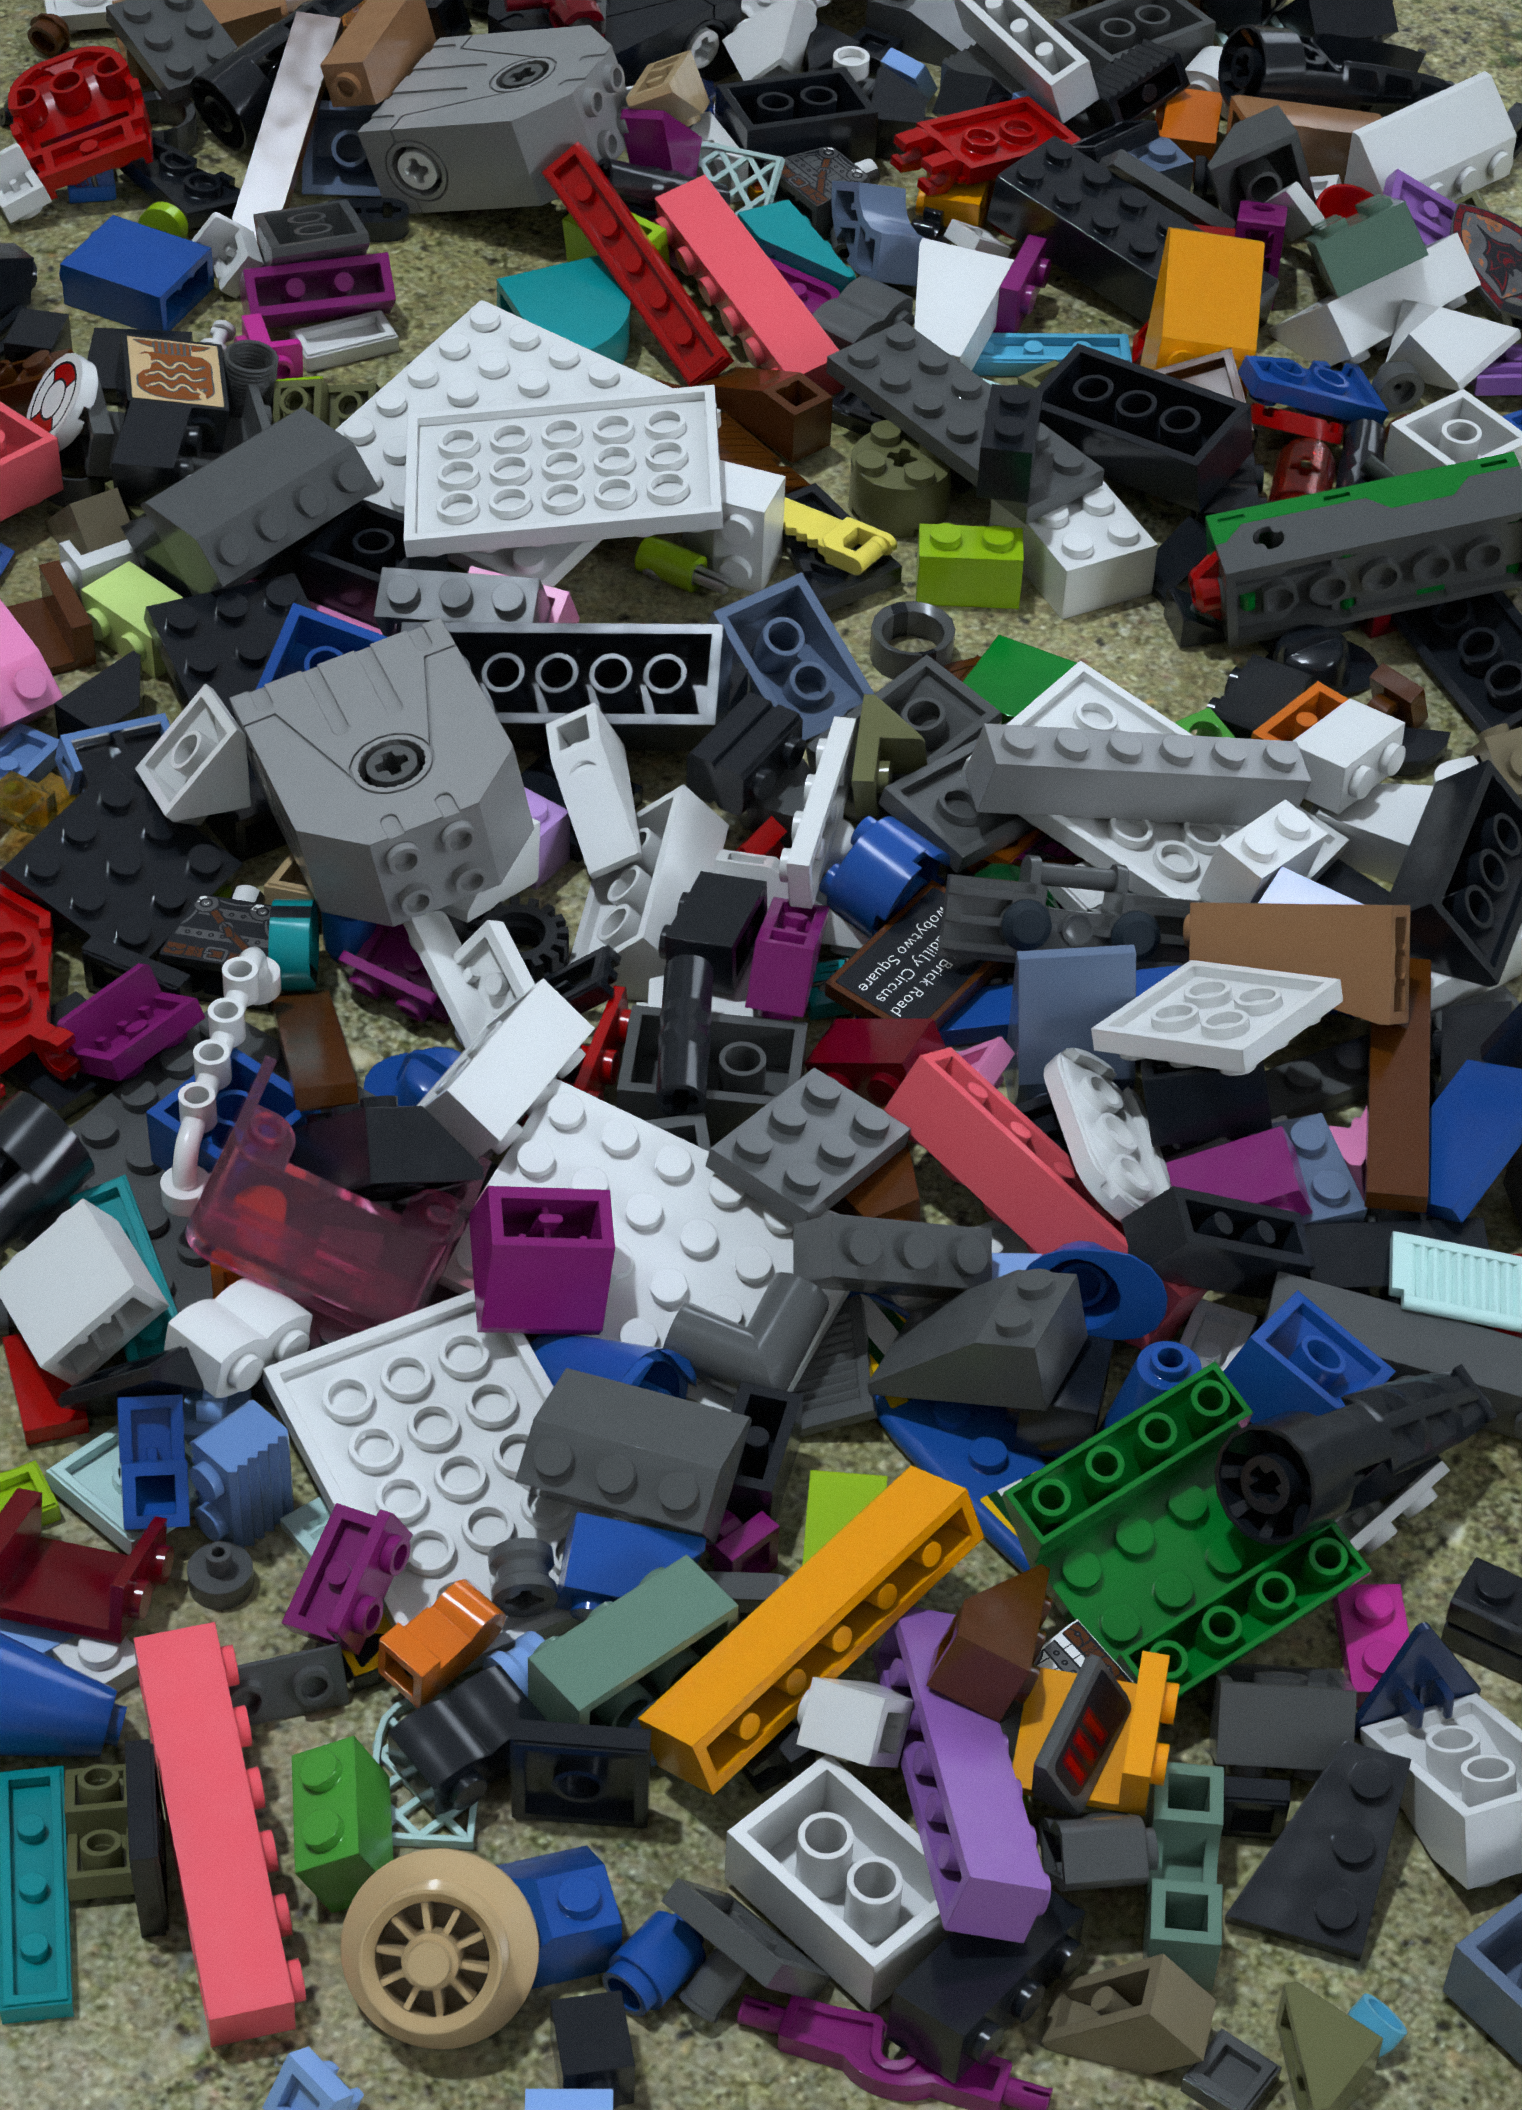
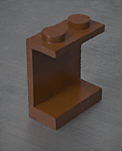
M57 560L39 565L42 598L8 606V610L40 650L52 675L97 664L92 622L60 561Z

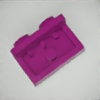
M1033 235L1027 236L1000 286L997 322L993 333H1017L1026 315L1032 313L1036 297L1040 289L1045 288L1051 271V260L1045 259L1047 239Z
M377 924L374 933L362 945L356 956L343 950L338 962L350 976L347 983L356 991L374 1000H377L382 993L396 1000L395 1007L419 1022H425L429 1016L446 1025L451 1019L441 999L433 991L432 981L418 953L412 948L409 942V935L403 924L395 927Z
M138 963L62 1017L57 1022V1027H63L75 1034L76 1043L69 1047L68 1051L70 1055L80 1060L81 1069L78 1071L79 1073L113 1079L114 1081H123L139 1074L144 1069L145 1062L161 1050L174 1047L184 1041L188 1035L187 1031L205 1019V1016L197 998L162 992L150 965Z
M336 1503L281 1623L290 1632L328 1645L340 1643L342 1650L359 1655L366 1638L375 1633L381 1622L383 1600L394 1576H398L408 1562L411 1550L410 1540L413 1534L394 1513L381 1509L377 1516Z

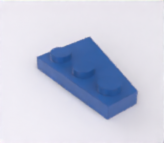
M1246 355L1238 370V374L1247 387L1250 397L1266 406H1275L1276 403L1291 406L1306 416L1318 417L1319 414L1335 417L1347 426L1359 419L1374 420L1383 425L1389 414L1388 409L1358 364L1345 363L1342 371H1333L1330 369L1331 365L1326 361L1313 360L1310 368L1304 369L1297 362L1288 358Z

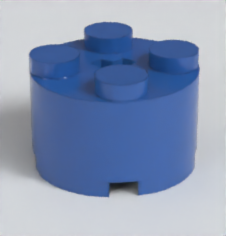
M867 816L858 824L851 836L850 843L853 847L841 864H834L825 873L819 885V891L827 896V906H830V909L871 939L931 880L942 886L944 885L945 880L938 876L937 873L940 863L947 867L950 866V856L893 816L884 817L879 821L872 816Z

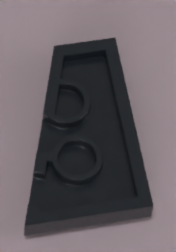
M816 483L785 495L786 498L838 519L844 520L846 517H850ZM783 529V542L796 573H803L826 613L901 582L902 566L891 555L881 556L860 575H853L827 564L824 556L818 553V548L808 547L807 542L797 541L796 536L786 535ZM857 544V545H856L854 548H852L851 550L856 551V550L859 549L862 545Z

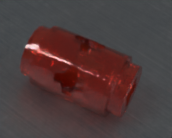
M1298 438L1287 444L1280 451L1276 459L1268 503L1331 490L1334 483L1336 463L1328 446L1313 438ZM1301 460L1310 461L1311 469L1302 468Z

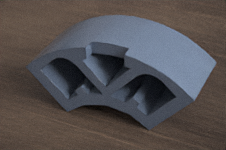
M832 181L831 206L836 238H843L850 253L846 261L860 276L867 275L879 282L917 286L919 246L922 238L925 237L917 234L910 224L906 210V188L861 182Z

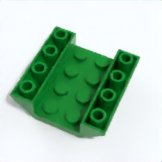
M1215 1361L1009 1488L1002 1495L1030 1569L1040 1564L1050 1568L1046 1593L1053 1598V1603L1068 1624L1078 1619L1136 1684L1142 1651L1170 1655L1166 1682L1180 1684L1178 1699L1355 1585L1372 1571L1337 1523L1286 1544L1271 1545L1261 1544L1243 1535L1228 1519L1217 1496L1214 1474L1219 1449L1231 1433L1248 1425L1253 1411Z

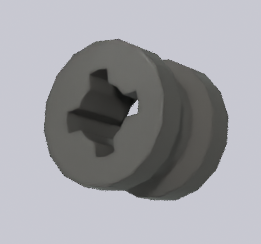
M522 1537L501 1542L490 1550L488 1554V1567L490 1574L496 1578V1583H494L491 1589V1601L506 1616H536L547 1612L555 1606L558 1600L556 1582L549 1576L555 1565L552 1546L543 1540Z

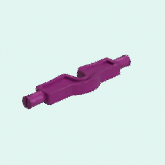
M745 1994L739 2009L737 2024H745L777 2034V2048L781 2052L842 2070L861 2089L885 2099L919 2101L933 2098L968 2110H1001L1002 2104L1019 2110H1048L1053 2088H1047L1011 2077L1012 2062L993 2055L982 2066L975 2062L955 2084L909 2053L906 2057L897 2061L886 2058L882 2052L887 2025L881 2016L877 2014L831 2006L793 1995L788 2006L784 2007Z

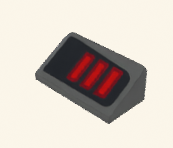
M1090 1654L1089 1657L1085 1658L1034 1762L1033 1798L1073 1815H1079L1083 1812L1131 1711V1702L1127 1694L1099 1656Z

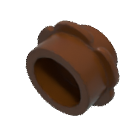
M40 13L37 17L35 16L31 19V28L27 33L28 39L32 46L40 53L47 56H55L59 51H64L70 46L69 28L61 17L55 14Z

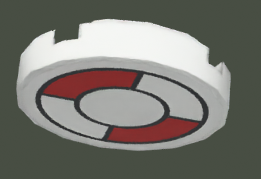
M66 353L57 359L46 371L33 394L27 412V419L58 438L59 452L69 446L81 432L84 421L78 418L83 408L86 407L91 410L95 403L99 383L96 366L76 353Z

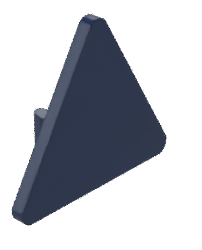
M1427 1622L1420 1623L1413 1629L1357 1711L1354 1738H1360L1361 1727L1404 1715L1409 1724L1414 1728L1420 1729L1423 1726L1424 1709L1437 1705L1444 1718L1449 1719L1453 1714L1454 1699L1473 1693L1480 1694L1481 1688Z

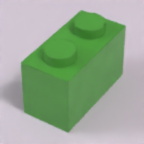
M355 1736L292 1755L295 1874L331 1913L349 1908L353 1898L368 1878L379 1868L394 1859L390 1777Z

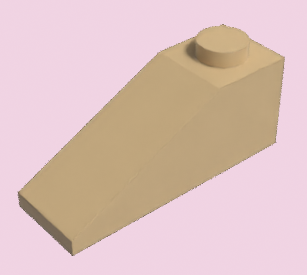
M691 50L648 64L625 98L628 107L631 109L666 111L687 127L702 120L700 115L704 114L710 103Z

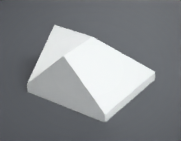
M1403 299L1386 362H1409L1416 368L1424 383L1460 391L1521 338V333L1518 328L1450 309Z
M204 684L135 768L167 818L173 822L199 826L208 815L251 807L246 735L214 689Z

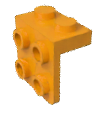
M1142 1651L1137 1684L1117 1680L1131 1702V1711L1086 1806L1145 1816L1150 1784L1164 1786L1170 1744L1159 1743L1157 1739L1160 1723L1174 1724L1180 1686L1178 1683L1166 1682L1170 1655ZM1040 1668L1037 1681L1024 1702L1012 1765L1015 1777L1021 1781L1023 1795H1034L1032 1793L1034 1762L1078 1673Z

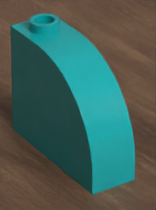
M599 255L496 279L497 307L617 363L624 364L630 348L631 302Z

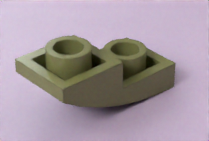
M323 379L274 381L272 425L303 407L335 430L381 388L376 383L328 385Z
M95 1764L86 1768L65 1770L64 1813L67 1831V1886L69 1901L135 1894L129 1863L126 1764Z

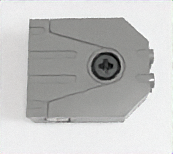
M591 25L442 37L435 42L433 49L426 53L414 66L413 72L406 76L394 89L393 95L385 100L373 113L372 119L357 132L382 198H396L403 201L409 208V214L542 206L559 198L542 174V171L577 141L586 147L596 163L602 158L617 160L626 148L623 133H629L625 119L620 120L621 109L631 108L628 107L625 99L628 92L625 86L624 71L617 62L612 45Z
M441 617L422 624V627L407 632L406 630L374 642L365 649L357 652L353 650L319 663L317 667L310 670L298 671L264 684L263 688L252 692L246 691L229 698L237 723L246 735L247 754L255 779L321 912L395 927L412 920V917L422 916L427 912L430 913L466 899V896H472L501 885L534 830L514 746Z

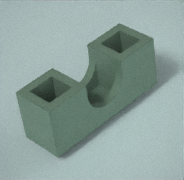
M1167 1762L1164 1786L1151 1784L1147 1804L1146 1828L1153 1827L1156 1832L1159 1864L1157 1870H1149V1880L1145 1885L1143 1959L1164 1953L1204 1990L1212 1991L1222 1947L1223 1884H1217V1867L1223 1829L1224 1767Z

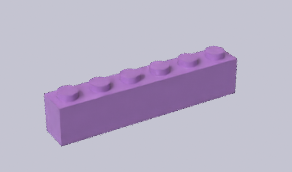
M911 1607L879 1637L872 1652V1658L879 1684L914 1700L900 1756V1764L944 1930L1024 1943L1036 1917L1042 1916L1048 1907L1051 1895V1881L1049 1875L1043 1871L1037 1851L1036 1831L1029 1824L1023 1804L1022 1784L1015 1777L1009 1757L1008 1737L1005 1733H1002L999 1722L926 1686L934 1650L955 1615Z

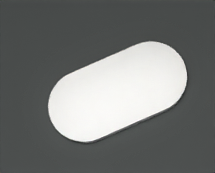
M1066 1048L1045 1066V1084L1073 1164L1081 1181L1096 1201L1121 1222V1219L1172 1187L1167 1166L1160 1147H1152L1147 1112L1135 1091L1131 1090L1129 1086L1121 1091L1112 1081L1117 1076L1114 1069L1096 1055L1079 1048Z

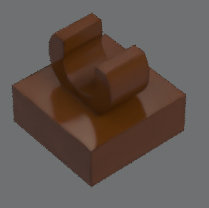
M1384 663L1369 676L1372 699L1367 706L1405 722V727L1418 729L1428 719L1423 687Z

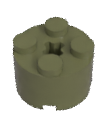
M888 420L878 421L871 426V432L860 438L852 449L848 501L851 514L854 510L860 516V522L887 532L894 538L914 537L915 529L919 528V523L940 524L946 520L949 513L952 468Z

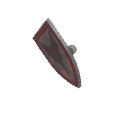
M1458 203L1452 217L1450 235L1458 233L1481 283L1475 289L1498 316H1501L1500 309L1506 299L1511 297L1522 299V227L1489 210Z

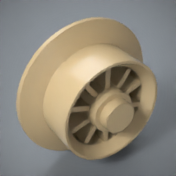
M428 1848L401 1855L389 1861L371 1875L359 1889L349 1906L343 1923L340 1946L344 1977L354 2000L363 2013L381 2030L404 2043L440 2050L455 2049L477 2043L493 2035L515 2016L527 1999L537 1974L540 1949L539 1935L532 1909L514 1881L488 1860L466 1851L450 1848Z

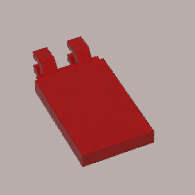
M1025 96L917 122L916 128L895 134L893 143L906 153L903 155L898 153L891 155L890 164L900 173L920 170L922 167L930 175H933L930 178H918L917 187L927 196L947 193L955 182L971 185L995 179L1002 171L1054 135L1070 145L1081 139L1032 98Z

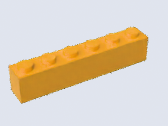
M912 1465L907 1468L638 1717L642 1729L652 1730L651 1750L658 1766L711 1795H714L797 1716L801 1699L806 1691L810 1689L813 1677L836 1679L985 1538L968 1490Z

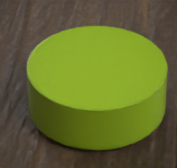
M167 202L153 203L143 212L138 220L139 224L184 239L188 235L189 228L186 217L180 209Z

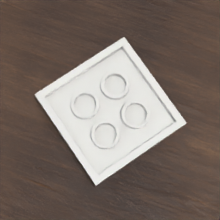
M1190 960L1091 1028L1094 1051L1119 1054L1120 1058L1128 1061L1148 1058L1168 1061L1175 1068L1202 1066L1220 1069L1222 1074L1228 1076L1244 1075L1252 1072L1258 1063L1273 1052L1286 1047L1292 1038L1307 1027L1320 1022L1322 1016L1343 1002L1341 979Z

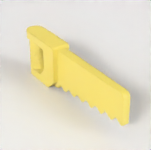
M785 497L783 521L785 534L796 536L797 541L807 542L808 547L818 548V553L824 556L827 564L853 575H860L881 556L890 555L897 549L896 539L887 532L851 517H846L844 520L838 519ZM857 544L862 545V546H861L859 549H857L856 551L851 550V549L854 548Z

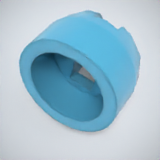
M1365 1993L1347 2014L1383 2038L1379 2057L1393 2050L1407 2035V2029L1398 2016L1383 2002L1370 1994Z

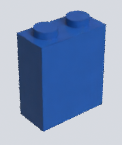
M112 215L103 225L93 231L88 239L72 254L68 255L60 264L59 271L65 305L139 330L171 331L215 288L211 247Z

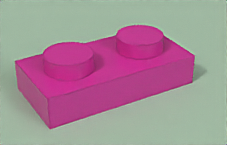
M1355 1584L1332 1600L1344 1675L1357 1690L1356 1707L1362 1706L1409 1637L1400 1584Z

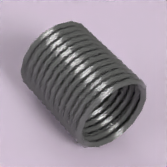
M240 340L230 344L225 349L223 361L229 402V417L242 418L248 384L258 385L263 403L270 406L272 413L274 381L277 379L279 357L277 352L269 345L255 340Z

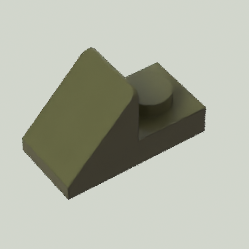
M864 694L851 782L856 816L878 817L880 808L878 803L884 787L892 784V773L911 774L928 765L924 738L875 694Z

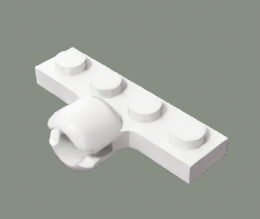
M834 716L828 738H820L816 750L817 771L816 774L807 775L804 786L805 808L804 811L795 812L791 832L792 847L784 848L780 858L779 878L781 882L788 883L789 904L791 907L812 909L823 873H826L834 864H841L853 847L850 840L855 829L849 822L843 819V814L852 785L851 780L857 745L856 718Z

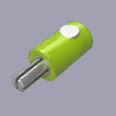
M656 536L645 537L636 552V570L649 575L654 580H662L691 593L696 591L701 585L724 595L729 591L728 588L731 587V579L729 577L707 569L706 557Z

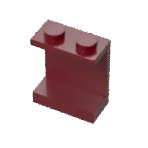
M17 1488L0 1512V1618L121 1644L135 1620L142 1621L146 1617L152 1593L158 1584L165 1585L170 1577L174 1561V1548L166 1545L167 1518L154 1516L129 1556L41 1537L42 1493Z

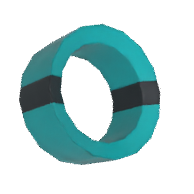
M274 899L272 901L269 921L268 957L276 961L280 967L281 991H314L316 988L319 963V921L315 899Z

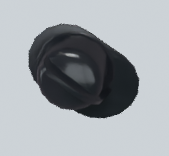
M1303 624L1287 630L1276 643L1275 650L1265 657L1312 675L1311 686L1319 681L1343 696L1370 688L1369 676L1378 668L1374 657L1363 647L1347 641L1346 637L1338 630L1318 624Z

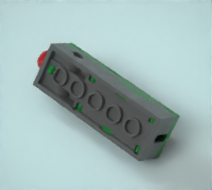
M1513 451L1205 516L1207 555L1188 574L1189 588L1195 609L1201 613H1207L1220 621L1229 648L1279 638L1287 630L1298 625L1318 624L1324 627H1331L1522 587V469Z

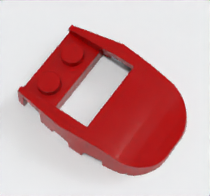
M87 46L66 52L30 67L10 87L8 109L13 116V124L9 125L12 135L17 144L22 148L51 200L58 198L57 189L68 185H77L91 176L110 169L122 168L139 158L144 157L146 164L153 162L152 125L138 78H133L129 66L123 56L114 49L105 46Z

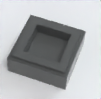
M1221 2028L1207 2046L1204 2061L1194 2063L1183 2077L1180 2091L1209 2110H1256L1279 2081L1282 2067Z

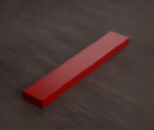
M577 141L542 171V174L689 387L698 386V384L717 376L734 362L733 358L589 151Z

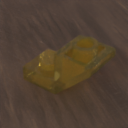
M11 770L0 779V822L21 832L38 835L79 794L69 796L62 777L51 772L37 783Z

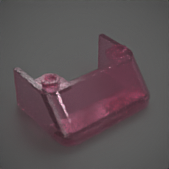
M266 1055L233 1118L187 1221L185 1235L188 1244L202 1258L360 1331L426 1308L466 1229L469 1213L476 1203L484 1180L462 1185L456 1197L436 1189L419 1191L411 1197L403 1214L400 1215L289 1163L288 1161L296 1143L291 1125L279 1114L258 1105L277 1062L276 1059ZM480 1156L477 1161L483 1166L485 1179L491 1161Z

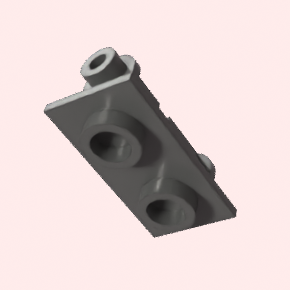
M323 1642L315 1643V1648L237 1665L240 1685L229 1687L233 1707L246 1706L250 1726L349 1703L340 1643L324 1646Z

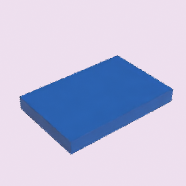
M1467 1059L1429 1109L1426 1213H1414L1460 1223L1464 1222L1522 1144V1069Z

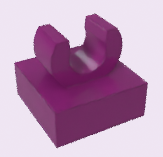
M725 1510L716 1544L708 1542L705 1544V1549L714 1558L713 1571L770 1572L778 1566L780 1526L763 1511L742 1524L732 1512Z

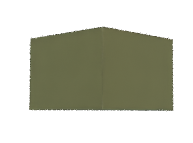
M1284 1983L1275 2021L1296 2110H1347L1373 2077L1383 2038L1301 1983Z

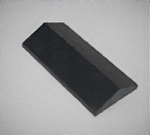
M1502 590L1391 614L1390 621L1479 733L1504 723L1508 724L1510 730L1522 727V614Z

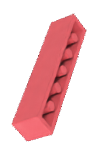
M704 174L655 197L658 218L653 220V223L667 229L668 245H671L674 249L681 270L686 276L693 275L697 280L699 291L708 306L715 304L718 308L723 325L729 335L732 337L738 335L742 340L744 351L750 363L755 368L761 366L762 369L801 372L831 396L840 392L845 386L826 373L827 356L839 351V349L707 176Z
M948 1047L919 1056L884 1108V1111L911 1128L908 1139L913 1143L922 1145L941 1163V1169L950 1179L965 1185L983 1202V1207L989 1216L1002 1224L1008 1225L1026 1242V1247L1030 1253L1043 1255L1055 1251L1063 1244L1080 1240L1095 1242L1111 1251L1128 1254V1244L1122 1223L1107 1212L1090 1194L1081 1181L1072 1158L953 1048ZM1163 1281L1168 1296L1165 1317L1156 1330L1142 1338L1124 1341L1143 1350L1150 1344L1171 1340L1208 1289Z
M215 1622L135 1637L133 1640L138 1679L151 1744H154L161 1796L211 2048L296 2029L295 2003L307 2000L299 1958L287 1961L285 1959L281 1938L293 1935L292 1924L285 1893L272 1896L268 1873L279 1871L278 1857L272 1830L260 1832L258 1830L254 1810L266 1808L259 1767L245 1768L242 1748L253 1746L246 1706L233 1707L229 1687L240 1685L233 1645L220 1647Z

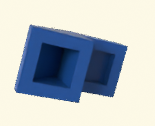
M183 1394L117 1397L119 1465L124 1530L147 1529L154 1516L167 1518V1528L190 1526L188 1463L185 1459Z

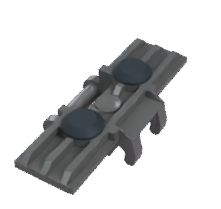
M1026 855L1021 864L1019 881L948 874L938 955L1015 963L1017 951L1134 945L1136 950V970L1184 965L1189 961V949L1184 944L1183 925L1186 916L1190 914V903L1209 901L1128 893L1129 870L1126 865L1112 864L1110 869L1047 863L1042 862L1040 856ZM1048 886L1103 891L1102 908L1087 909L1086 912L1047 906Z

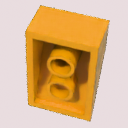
M1168 227L1140 366L1156 370L1232 348L1237 370H1239L1246 355L1255 356L1265 243L1259 240ZM1239 376L1244 396L1246 399L1248 389L1242 381L1241 377Z

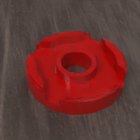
M1252 402L1251 417L1253 424L1341 445L1345 430L1342 424L1334 422L1328 424L1326 420L1273 407L1267 409L1264 408L1265 405Z

